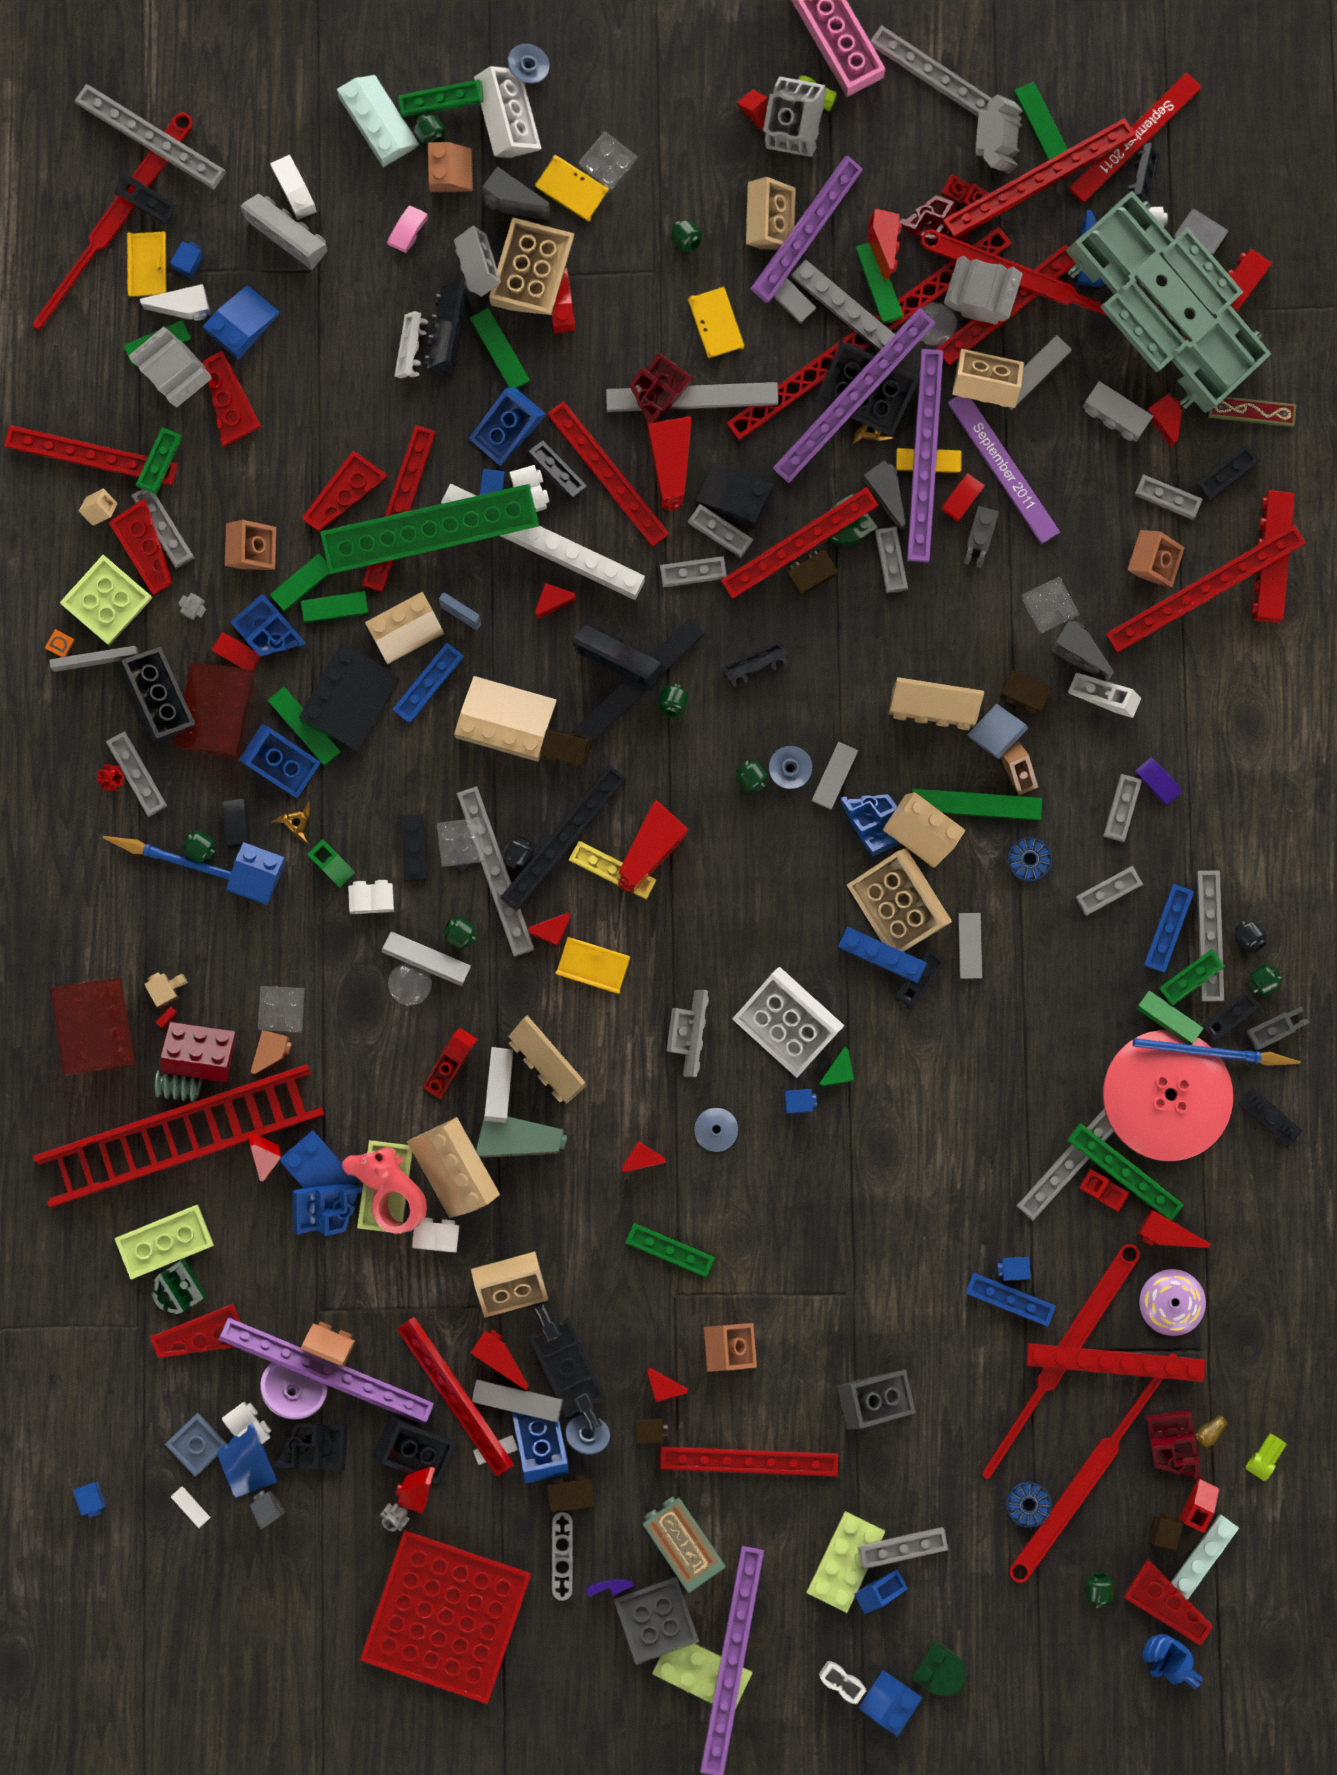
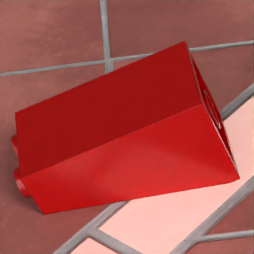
M691 416L648 424V439L662 509L667 508L669 511L679 509L684 502Z
M657 800L651 806L617 876L619 880L618 885L626 892L634 893L686 838L689 829Z

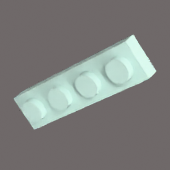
M1219 1514L1171 1580V1583L1187 1599L1239 1529L1221 1514Z

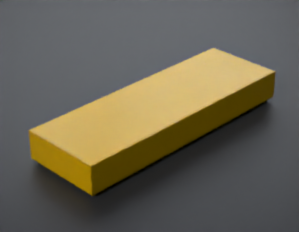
M897 448L896 471L913 472L914 449ZM937 450L935 472L961 473V451Z

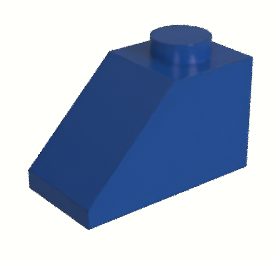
M898 1569L867 1584L854 1593L865 1614L883 1607L908 1588Z

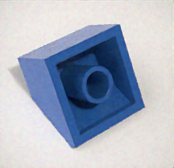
M243 842L236 857L226 890L268 905L282 874L284 857Z
M882 1670L858 1708L881 1726L898 1736L922 1697Z

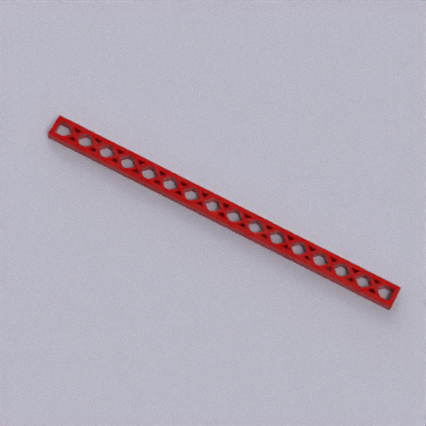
M998 227L973 246L998 256L1009 248L1012 242L1001 228ZM997 235L1004 243L1000 247L990 246L991 239ZM952 260L899 298V305L903 303L900 306L903 318L886 323L884 326L890 325L888 329L890 331L895 330L905 323L919 307L923 310L945 294L950 283H940V276L943 274L953 275L956 261ZM926 286L935 287V294L932 296L923 295V288ZM909 298L918 299V306L915 308L906 307V301ZM878 313V314H877L876 316H874V317H875L878 321L881 322V319H880V316H879V313ZM855 331L842 339L847 343L852 340L850 344L865 351L872 346L869 342L864 345L854 344L855 337L859 335ZM839 342L778 385V397H782L781 405L749 406L729 420L726 425L737 440L741 441L820 384L827 369L820 368L821 362L824 359H832L833 355L831 354L836 351ZM806 372L816 373V379L813 382L803 381ZM790 384L799 385V391L796 394L786 393L787 386ZM753 410H765L764 417L761 419L752 418ZM738 421L748 422L747 429L742 433H739L734 426Z

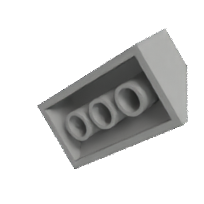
M257 194L241 205L247 222L309 269L313 270L328 250L324 238L318 234L314 236L310 233L309 228L303 222L299 221L297 223L292 219L293 216L284 208L282 210L275 206L276 203L270 197L265 196L264 198Z

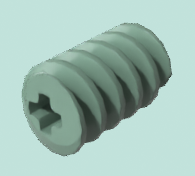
M158 1070L154 1085L156 1097L160 1098L164 1092L166 1099H169L173 1094L174 1100H178L181 1096L182 1101H187L190 1096L191 1102H196L201 1093L203 1079L199 1078L197 1082L194 1077H190L187 1080L186 1076H181L178 1079L177 1075H173L170 1078L167 1073L160 1076V1070Z

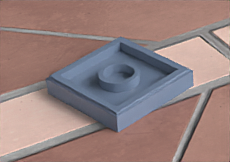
M442 593L439 598L441 608L473 629L478 630L481 626L479 614L448 594Z
M996 704L967 735L975 743L1000 759L1028 727Z
M197 1413L165 1445L196 1477L218 1456L217 1451L224 1445H227V1443Z

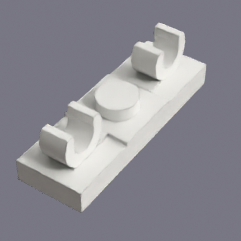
M414 311L406 314L404 317L395 377L419 376V373L415 372L412 368L413 365H421L419 360H414V355L419 348L418 336L426 334L425 331L420 329L419 325L428 324L426 319H420L421 313Z

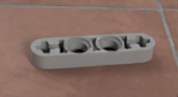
M562 1511L555 1514L552 1521V1592L556 1599L563 1601L572 1594L573 1521L570 1514ZM562 1515L565 1516V1520H569V1524H565V1532L569 1531V1536L565 1534L555 1535V1531L560 1532V1524H556V1520H559ZM560 1538H565L569 1542V1547L565 1551H560L556 1547V1542ZM559 1561H565L569 1565V1570L564 1574L556 1570V1564ZM555 1576L561 1578L569 1576V1581L564 1580L565 1588H569V1592H565L564 1596H560V1592H556V1588L560 1587V1580L556 1581Z

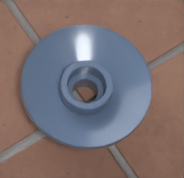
M521 44L514 47L510 52L508 67L511 73L520 81L537 83L548 74L549 60L546 54L537 46Z
M785 746L778 749L772 755L769 762V773L773 781L780 787L786 789L799 788L809 780L812 773V762L809 755L803 749L796 746ZM788 765H792L794 767V771L788 772L786 770V767Z
M708 1109L696 1120L694 1127L695 1137L698 1143L706 1150L713 1152L724 1151L731 1147L737 1138V1121L725 1109ZM715 1125H718L721 1128V1131L718 1134L712 1131V1128Z
M579 1415L568 1423L566 1439L569 1445L576 1451L583 1454H595L601 1452L608 1445L610 1439L609 1428L599 1418L602 1426L597 1428L594 1421L591 1420L595 1429L589 1431L583 1416Z

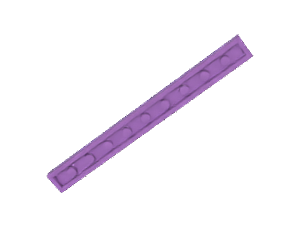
M919 307L778 461L773 469L789 483L936 322Z
M921 350L907 561L929 562L943 350Z
M228 1318L219 1338L220 1341L422 1425L426 1424L434 1404L351 1368L340 1366L300 1349L298 1346L231 1318Z
M741 1546L700 1770L701 1773L711 1775L724 1774L764 1550Z

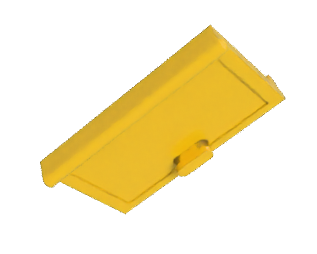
M556 155L553 156L552 161L535 184L536 189L587 221L591 220L592 214L609 191L607 187Z
M166 232L127 233V285L129 297L154 296L166 293Z
M724 287L688 298L708 358L737 349H744V343Z
M568 937L558 970L555 973L619 994L630 956Z

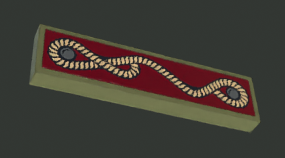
M1225 397L1216 407L1209 410L1208 418L1293 427L1295 424L1296 404Z

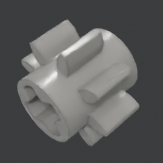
M190 593L189 597L183 595L178 603L182 607L180 613L192 620L196 616L201 618L206 611V608L202 606L205 601L193 593Z
M389 1503L380 1514V1517L383 1518L382 1525L389 1531H395L396 1529L401 1531L409 1521V1518L406 1517V1508L399 1507L398 1503L393 1506Z

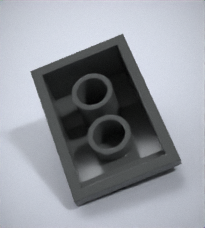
M499 167L495 169L482 186L485 204L494 211L497 209L501 213L549 220L551 217L549 202Z
M1068 621L1050 651L1097 679L1108 682L1114 673L1113 669L1088 631L1084 630L1085 627L1077 621Z
M906 1370L860 1379L837 1386L847 1429H862L916 1413Z

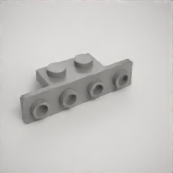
M694 990L691 1011L672 1008L666 1052L685 1055L684 1077H697L700 1069L699 1057L703 1047L702 1033L706 1024L705 1010L709 1002L708 990Z

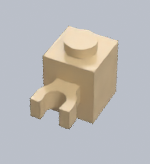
M156 973L148 978L149 982L144 985L156 1006L161 1009L177 1000L179 997L175 989L188 982L182 974L169 981L164 973L161 975Z

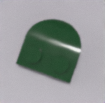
M853 493L836 503L831 509L852 497ZM866 514L831 536L829 540L834 544L839 543L847 545L846 547H851L874 532L878 527L870 516Z
M185 1259L179 1261L165 1272L160 1273L154 1280L153 1299L162 1311L179 1314L208 1297Z
M935 1641L911 1679L937 1696L955 1695L962 1690L967 1680L965 1663L958 1655Z

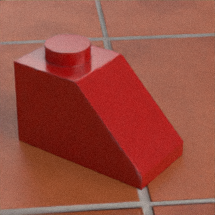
M1167 394L1148 408L1147 412L1153 415L1150 421L1170 447H1172L1178 440L1182 410L1180 409L1179 401L1175 397L1172 398L1170 394Z
M429 1467L405 1476L403 1484H398L395 1495L399 1497L397 1504L399 1507L420 1513L424 1512L435 1468Z

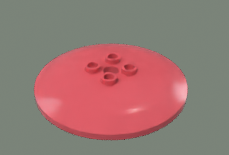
M1167 1030L1152 1031L1136 1037L1138 1039L1186 1044ZM1198 1037L1192 1044L1195 1046L1210 1047L1206 1042H1204ZM1133 1040L1128 1042L1111 1061L1103 1084L1105 1113L1116 1135L1136 1153L1159 1161L1184 1160L1208 1149L1225 1130L1233 1107L1232 1082L1222 1059L1214 1056L1133 1047ZM1168 1088L1173 1089L1176 1093L1173 1101H1169L1165 1097V1091Z

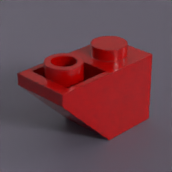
M1198 1478L1179 1519L1184 1524L1205 1533L1215 1512L1219 1488Z

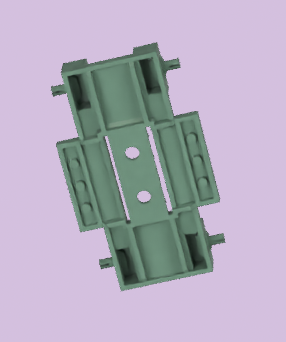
M1131 191L1065 250L1075 262V265L1068 270V274L1070 275L1076 270L1071 275L1072 278H1075L1082 271L1093 283L1099 278L1103 280L1114 295L1100 308L1156 373L1169 361H1172L1183 374L1177 381L1188 394L1180 401V404L1183 405V408H1187L1194 401L1206 413L1216 407L1271 353L1259 340L1262 337L1259 334L1260 332L1254 331L1253 333L1230 306L1243 291L1194 233L1187 227L1173 239L1148 210L1151 208V205L1146 206L1148 202L1144 201L1142 203L1135 193ZM1134 276L1138 279L1139 285L1143 288H1146V290L1152 295L1153 301L1156 304H1159L1164 309L1168 319L1173 320L1176 323V325L1180 328L1181 334L1185 337H1188L1190 342L1188 340L1185 341L1183 339V337L1177 332V330L1171 325V323L1165 318V316L1159 311V309L1153 304V302L1135 283L1136 279L1134 278ZM1157 276L1165 278L1166 285L1164 287L1157 284ZM1187 308L1191 309L1194 313V318L1191 320L1187 319L1184 315V310Z

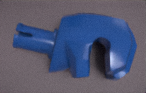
M1164 1634L1148 1639L1143 1649L1142 1657L1144 1662H1155L1149 1670L1152 1676L1160 1677L1163 1675L1172 1684H1178L1184 1680L1194 1689L1200 1686V1683L1196 1680L1202 1682L1203 1678L1192 1670L1193 1656L1182 1643Z

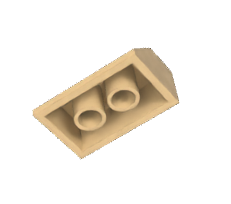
M768 177L748 182L746 244L759 249L778 250L794 228L795 188Z
M961 349L952 394L962 398H971L981 402L1015 408L1022 384L1024 362Z
M423 592L365 622L387 665L444 635Z
M915 792L906 794L883 828V831L933 868L955 848L965 832L962 827Z
M535 1252L471 1269L484 1318L548 1300Z

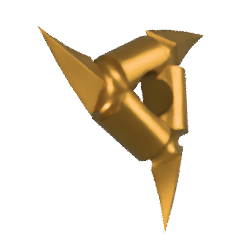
M862 424L859 430L857 429L853 444L861 438L883 441L894 437L888 436L876 429L873 433L867 431L869 426Z
M309 801L302 812L284 814L271 823H285L284 825L294 834L293 836L308 843L303 832L310 815ZM294 819L300 820V824L298 826H294L292 824V821Z

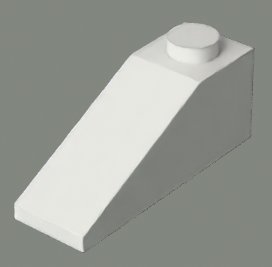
M288 155L271 163V167L297 221L315 213V204L291 156Z
M203 284L140 299L143 309L190 320H203L206 316L211 315Z
M1079 673L1075 674L1068 691L1069 694L1131 718L1134 717L1141 700L1140 696L1133 689Z

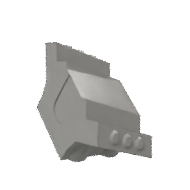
M779 77L774 87V93L769 96L763 131L766 132L765 143L767 149L812 157L816 150L815 140L819 135V123L824 109L823 99L827 94L825 85Z
M997 94L988 102V110H979L976 156H984V159L992 168L1009 174L1018 166L1012 157L1019 152L1017 149L1018 131L1022 125L1015 117L1023 110L1016 102Z
M965 256L957 259L944 304L952 310L960 311L962 317L997 324L998 321H1005L1010 317L1023 273L1015 267L1007 269L1001 264H990L977 258L970 261Z
M165 327L161 328L129 355L130 360L139 367L140 371L153 382L158 391L164 394L167 400L175 407L181 405L212 379L201 361L181 340H178Z

